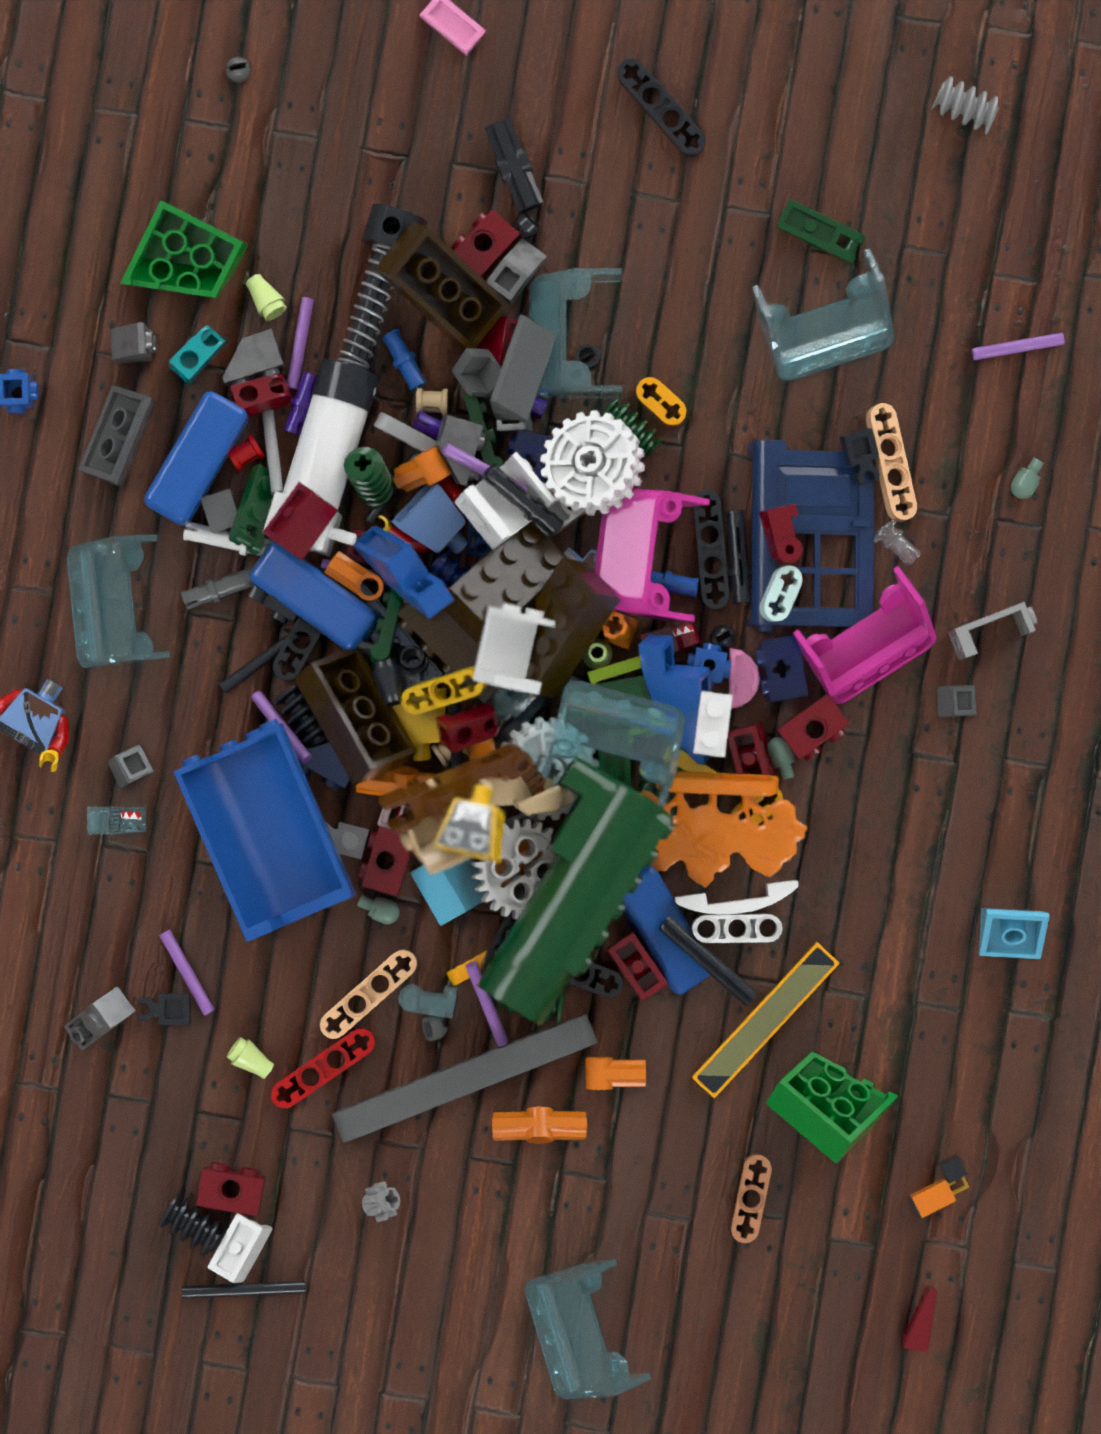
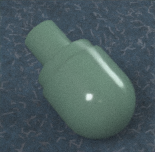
M1033 457L1027 469L1022 467L1021 470H1018L1011 483V492L1015 497L1027 499L1033 495L1040 483L1041 477L1038 476V473L1044 464L1043 462Z
M782 737L772 738L768 743L767 752L774 768L780 769L783 780L794 777L791 763L795 762L793 758L795 757L794 753Z
M361 895L357 904L358 907L369 911L368 916L372 917L371 919L386 925L397 921L400 914L398 905L382 896H376L373 900Z

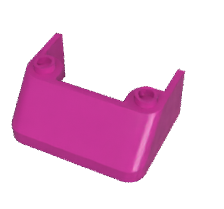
M632 488L631 490L634 495L630 499L623 498V506L617 509L613 505L609 507V513L602 514L594 571L621 599L614 609L615 612L666 622H694V615L668 611L670 598L667 589L660 584L650 582L658 522H673L679 517L682 507L708 506L710 499L671 491Z
M899 566L893 569L898 584L890 585L882 592V597L880 598L881 608L830 640L825 634H814L805 639L799 630L793 633L803 656L825 692L835 704L847 702L931 648L937 639L924 600Z

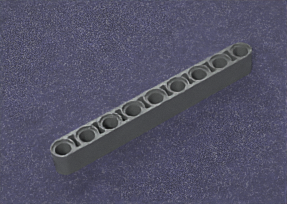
M587 1013L340 1109L332 1113V1117L342 1142H348L587 1048L598 1041Z

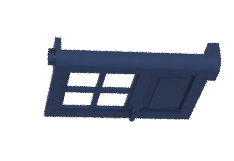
M780 440L749 442L748 455H752L751 619L747 620V626H757V632H775V626L852 627L873 613L874 480H870L869 472L866 471L863 476L865 485H857L853 479L856 467L846 465L843 452L786 450V441ZM796 503L798 515L791 517L795 534H813V568L796 567L801 574H813V607H792L785 619L770 622L762 617L759 607L772 574L779 568V563L775 562L770 555L759 512ZM821 534L854 535V568H820ZM820 574L854 575V608H820ZM779 597L776 602L769 603L768 607L772 608V615L774 613H781V608L778 607Z

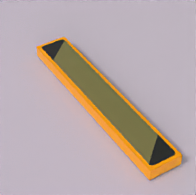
M816 942L692 1075V1078L715 1098L840 963Z

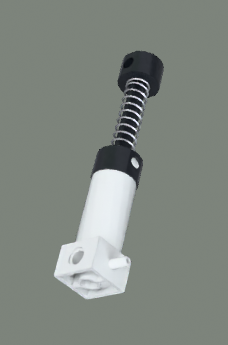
M384 204L372 205L361 239L363 243L373 247L372 250L375 251L373 259H368L372 264L369 271L365 270V273L368 274L366 282H361L365 286L362 294L358 293V296L361 297L359 305H354L357 308L356 315L350 316L354 321L352 328H347L350 331L348 339H343L344 342H347L345 350H340L343 356L337 360L322 359L311 394L310 406L283 493L275 491L264 526L265 529L292 490L300 482L337 509L335 516L309 550L330 557L334 541L353 546L357 539L355 533L338 529L342 519V515L338 512V507L348 479L343 465L347 455L358 447L367 415L370 413L381 378L369 371L370 366L366 361L367 358L373 356L370 349L371 346L377 344L374 336L380 334L377 326L379 323L384 322L381 313L387 311V307L384 304L385 301L391 299L388 291L394 288L390 287V284L374 268L412 221L424 226L427 225V221L416 214ZM400 228L396 234H389L392 229Z

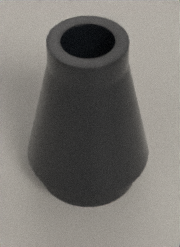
M394 658L375 662L371 674L381 693L385 706L392 707L401 704V666L397 664V660Z

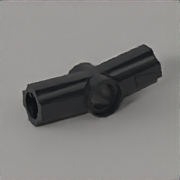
M509 117L484 127L496 156L495 163L504 184H507L519 214L523 211H531L542 205V197L532 176L533 169L524 148L519 144Z

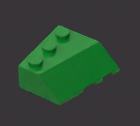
M160 200L120 284L217 298L235 273L249 244Z
M812 1051L778 1083L765 1104L837 1164L868 1134L895 1102L898 1095L890 1091L887 1094L873 1088V1082L865 1078L862 1081L853 1078L846 1073L844 1067Z

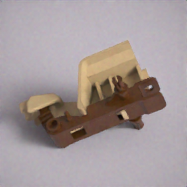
M513 743L423 782L412 779L413 783L409 781L407 789L399 788L378 799L380 806L384 810H389L405 803L407 812L389 820L387 826L392 833H400V840L406 851L411 850L420 859L430 875L471 858L466 855L443 851L434 844L453 800L459 798L471 801L475 784L494 789L490 802L491 806L515 805L528 815L558 812L561 807L574 802L570 789H566L561 785L554 787L551 778L545 779L538 767L533 763L531 755L521 746Z

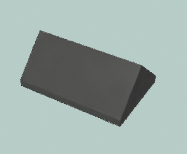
M520 315L490 399L494 419L528 420L557 337L556 334L523 315Z
M112 385L78 470L123 488L157 403L149 396Z

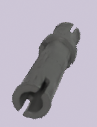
M253 567L214 581L212 578L208 579L206 584L182 591L181 595L187 610L211 601L217 603L222 597L255 586L249 577Z

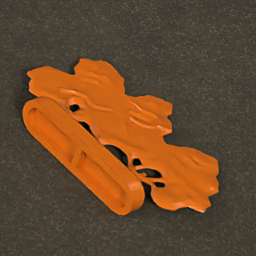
M664 771L656 774V788L663 792L676 793V796L670 802L661 801L650 791L643 790L640 792V794L659 805L668 813H670L672 807L677 806V813L671 821L675 824V827L666 840L660 839L655 849L659 852L651 865L658 872L667 871L671 865L675 864L678 860H682L686 864L688 877L704 888L714 880L716 872H723L729 867L730 855L739 852L745 858L746 863L753 870L767 877H772L781 869L783 863L790 861L797 854V841L805 837V831L807 830V827L796 819L795 807L788 800H778L767 809L759 806L753 800L754 796H771L778 792V777L772 775ZM684 793L709 794V802L695 809L689 808L684 798ZM717 794L741 795L742 808L734 814L720 812L717 808ZM749 809H753V814H760L764 821L763 825H756L752 821ZM745 812L746 818L740 820L739 815ZM765 812L772 813V820H768Z

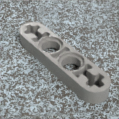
M380 412L374 424L376 428L421 452L435 446L436 441L385 413ZM475 472L473 480L479 482L482 475Z

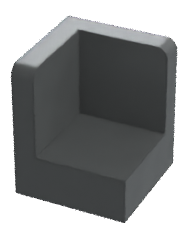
M466 348L451 371L469 396L491 397L501 371V366L489 349Z
M227 489L201 498L211 532L216 533L232 527L238 511L232 490Z

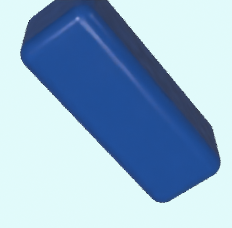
M206 392L145 494V504L153 511L180 526H185L192 521L202 504L201 498L205 497L229 457L228 453L235 447L249 422L246 411L216 392Z
M271 542L250 571V580L267 594L274 596L284 606L344 650H354L362 642H368L376 630L379 615L382 616L380 611L324 574L325 571L321 570V568L306 557L301 560L277 542Z
M652 865L650 867L644 866L639 873V876L642 877L639 886L633 894L631 892L627 893L622 901L626 906L621 915L667 981L670 990L675 994L681 995L702 982L709 974L660 932V924L667 917H672L693 935L689 923L679 906L675 903L673 896L657 869Z

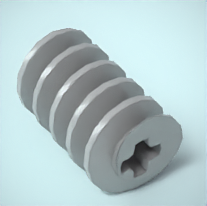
M949 76L942 83L931 111L939 104L940 115L943 116L950 109L951 120L954 121L962 114V125H966L973 119V129L977 130L982 124H985V135H987L999 109L998 96H994L987 102L986 91L975 97V86H971L967 92H964L965 83L960 81L953 87V77Z

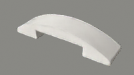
M798 880L765 884L767 896L707 904L705 892L675 896L674 900L676 904L697 912L717 915L740 914L772 905L792 893L799 886Z

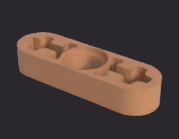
M758 1153L748 1156L744 1161L732 1216L731 1233L740 1243H750L758 1236L772 1172V1166L768 1158ZM756 1160H761L762 1166L766 1167L765 1172L759 1173L757 1180L758 1183L764 1182L762 1188L756 1184H745L746 1179L753 1180V1170L749 1169V1165H754ZM747 1190H755L760 1195V1201L754 1207H748L742 1202V1196ZM739 1209L747 1213L757 1212L756 1218L750 1215L749 1226L753 1228V1231L747 1232L746 1237H742L740 1230L736 1229L737 1225L744 1223L745 1218L744 1214H739Z

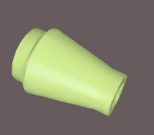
M256 274L247 280L246 286L251 293L260 317H264L266 321H271L285 312L287 308L284 304L285 298L265 281L261 274Z
M594 639L582 659L588 667L599 669L610 663L612 649L606 641ZM596 647L601 648L603 656L598 659L594 658L591 654L592 649Z
M242 1037L238 1038L226 1056L232 1061V1065L256 1074L263 1079L267 1077L274 1066V1063L269 1061L249 1039L244 1040Z

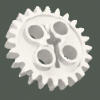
M511 819L510 828L504 823L501 859L506 863V870L503 874H496L495 862L480 859V861L471 863L472 866L479 868V872L471 877L481 880V883L475 887V891L486 892L481 899L482 902L493 900L490 906L492 911H497L502 906L501 916L507 917L512 910L513 919L519 917L541 881L537 875L539 865L545 863L547 868H549L556 855L546 850L552 839L550 837L553 829L547 827L541 832V822H535L532 828L529 819H523L521 827L516 819ZM526 839L529 843V851L522 856L518 851V846L522 840ZM542 851V855L538 859L532 861V859L535 858L538 852ZM519 863L527 864L523 868L524 875L516 874L520 870ZM511 878V879L505 884V887L502 888V887H501V883H502L504 880H507V879ZM518 883H522L525 888L524 895L520 899H516L513 893L514 887Z

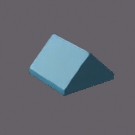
M472 857L433 875L428 873L424 865L410 872L440 926L482 903L481 899L486 892L475 891V887L481 883V880L471 877L479 872L477 867L471 865L474 862Z
M981 908L979 956L1041 959L1049 913L1043 911Z

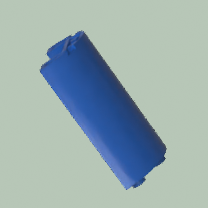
M277 719L260 725V728L245 734L247 740L239 744L236 739L219 746L221 752L210 757L200 759L199 755L187 758L181 761L182 768L173 771L246 942L357 895L283 723H278Z

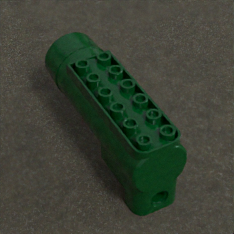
M578 756L571 760L557 782L566 789H570L578 797L546 847V850L556 855L508 935L497 951L495 950V956L476 985L540 1026L560 994L563 995V991L571 976L576 977L579 972L582 974L586 972L593 960L589 956L595 945L601 947L609 934V931L606 929L611 919L617 920L626 906L622 902L627 893L631 892L633 894L642 880L639 873L644 866L650 867L658 855L659 851L655 849L660 839L666 840L675 827V824L671 822L673 815L634 789L612 778Z

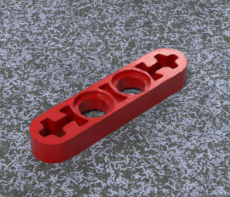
M357 1028L280 1080L271 1091L273 1103L280 1108H290L368 1055L375 1046L374 1034L367 1028ZM356 1034H359L361 1037L367 1035L370 1039L366 1043L368 1048L364 1050L362 1047H358L352 1051L356 1057L351 1059L348 1050L341 1044L346 1041L349 1047L356 1042ZM334 1050L342 1052L345 1057L344 1064L339 1068L331 1067L327 1061L328 1054ZM314 1068L318 1071L319 1081L317 1084L307 1085L303 1082L302 1073L305 1069ZM295 1076L298 1085L306 1092L300 1094L299 1089H297L290 1095L292 1101L288 1102L286 1099L280 1101L277 1097L281 1093L279 1087L283 1086V1088L288 1089L295 1083L291 1081V1078Z

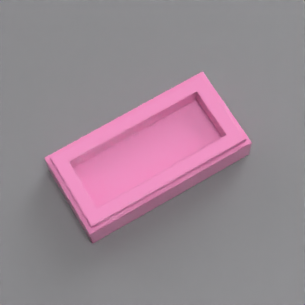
M431 0L420 13L421 19L466 56L486 34L484 28L450 0Z

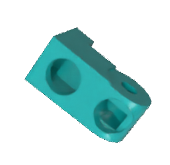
M206 325L169 360V367L187 385L191 386L202 370L220 353L227 341L209 325Z

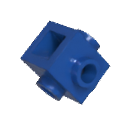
M8 369L6 374H0V407L7 409L8 414H25L26 408H34V400L39 399L38 382H33V377L25 373L24 369ZM17 388H22L21 398H14L13 393Z
M703 643V648L697 647L695 654L689 653L687 666L704 667L703 664L706 660H713L715 668L713 671H710L711 689H714L715 684H722L723 678H729L732 661L726 660L727 653L721 652L722 646Z

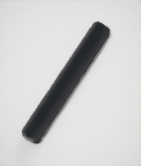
M667 917L660 924V932L743 1005L748 1006L755 1000L756 991L672 917Z

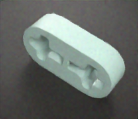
M788 565L779 567L772 574L759 607L762 617L767 621H781L789 615L802 585L803 579L799 569ZM791 573L790 579L793 581V584L786 585L784 591H781L784 585L781 575ZM780 596L778 607L781 608V613H774L772 615V608L768 607L769 603L776 602Z

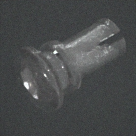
M892 519L878 530L873 541L875 543L880 540L884 542L883 547L885 549L890 548L908 567L916 560L915 557L920 556L921 552L902 535L903 531L894 527L897 521Z

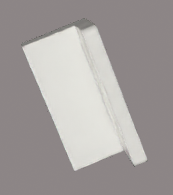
M237 1213L207 1268L232 1283L244 1282L273 1228L269 1225H260L244 1214Z

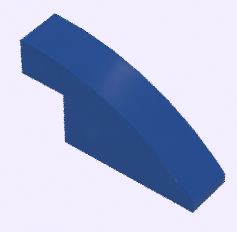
M376 525L356 539L353 547L398 595L429 619L454 600L443 582L428 573L409 543Z
M649 634L638 646L642 671L652 701L664 724L679 745L697 764L704 765L712 756L696 754L693 751L701 691L711 692L710 668L675 665L673 636Z

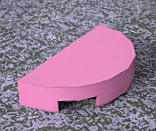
M729 648V661L732 662L729 674L728 695H733L731 709L743 706L753 698L758 690L760 677L758 667L750 656L742 650Z

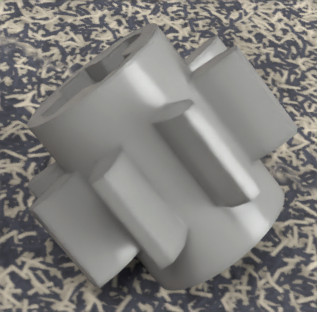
M384 1181L365 1188L367 1194L362 1199V1207L367 1216H375L376 1222H381L397 1215L396 1209L400 1205V1196L395 1187L387 1188V1184Z

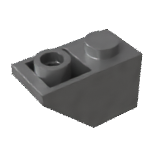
M522 238L503 258L486 282L511 306L547 256Z
M144 323L112 328V360L116 364L153 362L152 354L157 353L156 335H153V332Z
M272 329L242 338L223 375V380L227 387L250 381V379L259 376L267 377L280 374L279 370L285 368Z
M443 415L435 446L438 445L442 453L445 444L449 443L475 457L476 450L481 451L486 434L482 433L483 425ZM443 455L452 471L451 475L455 483L466 486L468 480H473L475 471Z
M117 986L92 1003L67 1023L64 1028L69 1033L72 1041L83 1051L133 1014L135 1009Z

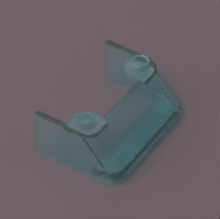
M870 249L864 250L868 273L859 275L848 283L846 288L847 299L790 317L786 306L783 304L767 306L758 285L752 287L759 321L775 369L781 379L787 381L795 380L887 349L893 343L894 330L885 279Z
M573 268L541 274L532 280L530 284L529 319L557 335L537 396L543 398H618L622 395V386H591V372L588 366L580 361H566V300H580L587 296L591 289V282H621L622 268Z
M157 534L113 536L75 545L70 548L67 556L76 652L78 661L83 668L142 663L170 658L169 651L153 652L152 640L145 632H136L130 572L136 571L143 562L144 553L141 544L158 541Z
M571 681L565 686L542 775L548 777L554 756L565 759L574 758L578 755L581 745L641 761L639 767L641 776L651 783L661 785L658 805L663 808L676 773L685 725V715L674 706L582 681Z
M616 1259L583 1263L537 1277L526 1284L525 1293L552 1385L555 1392L563 1399L616 1396L651 1379L650 1373L630 1375L625 1358L617 1352H607L590 1294L600 1290L602 1281L600 1272L616 1266Z

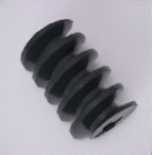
M297 684L285 690L274 701L276 706L286 705L280 714L282 716L292 715L287 725L289 727L298 725L294 734L297 737L305 736L301 741L305 747L311 746L312 748L327 740L324 731Z
M178 1193L162 1215L159 1227L164 1228L171 1223L169 1233L174 1235L181 1230V1242L191 1237L190 1248L192 1250L201 1244L200 1255L203 1257L210 1251H214L229 1226L219 1231V1219L209 1224L210 1213L206 1212L199 1217L200 1206H194L189 1210L190 1199L186 1198L179 1203L177 1202Z

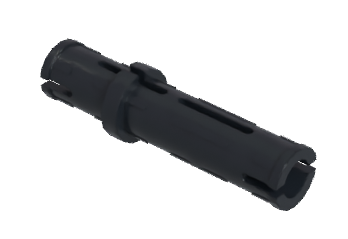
M495 463L485 470L482 479L524 513V518L538 524L549 536H553L561 529L564 521L544 506L545 502L542 499H536Z
M744 510L727 511L725 516L730 570H727L728 577H731L732 604L751 603L749 575H752L751 568H748Z

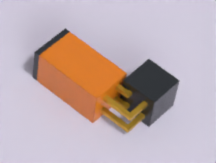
M956 1154L938 1163L946 1180L942 1178L907 1196L919 1220L955 1202L954 1195L969 1188L964 1177L967 1173ZM962 1178L965 1185L951 1191L949 1186L955 1184V1180Z

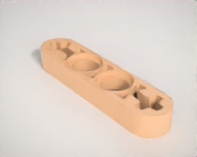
M880 403L868 410L866 424L868 428H872L879 458L875 459V463L879 471V481L887 514L892 520L903 522L915 515L917 502L897 414L891 405ZM879 410L881 415L887 416V420L883 422V425L881 421H876L875 416L879 414ZM888 429L891 430V433H886L880 437L878 436V432H881L883 430L886 431ZM884 439L892 441L895 445V452L892 456L885 455L881 450V443ZM891 469L898 470L901 473L902 481L899 486L892 485L888 480V473ZM904 488L905 493L892 496L891 492H897ZM900 501L908 506V509L903 513L896 510L895 505H898Z
M402 949L392 954L322 1017L320 1022L322 1033L327 1038L336 1039L350 1030L413 974L417 967V958L414 953ZM399 955L402 958L410 957L409 967L411 969L409 971L401 969L395 975L400 978L397 982L394 981L389 972L383 969L386 965H389L392 970L398 964L396 958ZM383 975L388 979L389 987L385 992L379 993L372 988L371 982L375 976ZM355 995L363 997L366 1001V1008L361 1013H355L349 1008V999ZM343 1006L346 1014L354 1020L349 1023L347 1018L344 1019L339 1025L342 1029L340 1032L336 1030L328 1031L326 1028L329 1025L327 1019L329 1017L332 1019L338 1018L342 1014L341 1011H338V1008Z

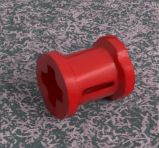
M252 434L248 435L247 440L232 448L228 453L238 472L243 471V467L255 459L265 458L263 451Z

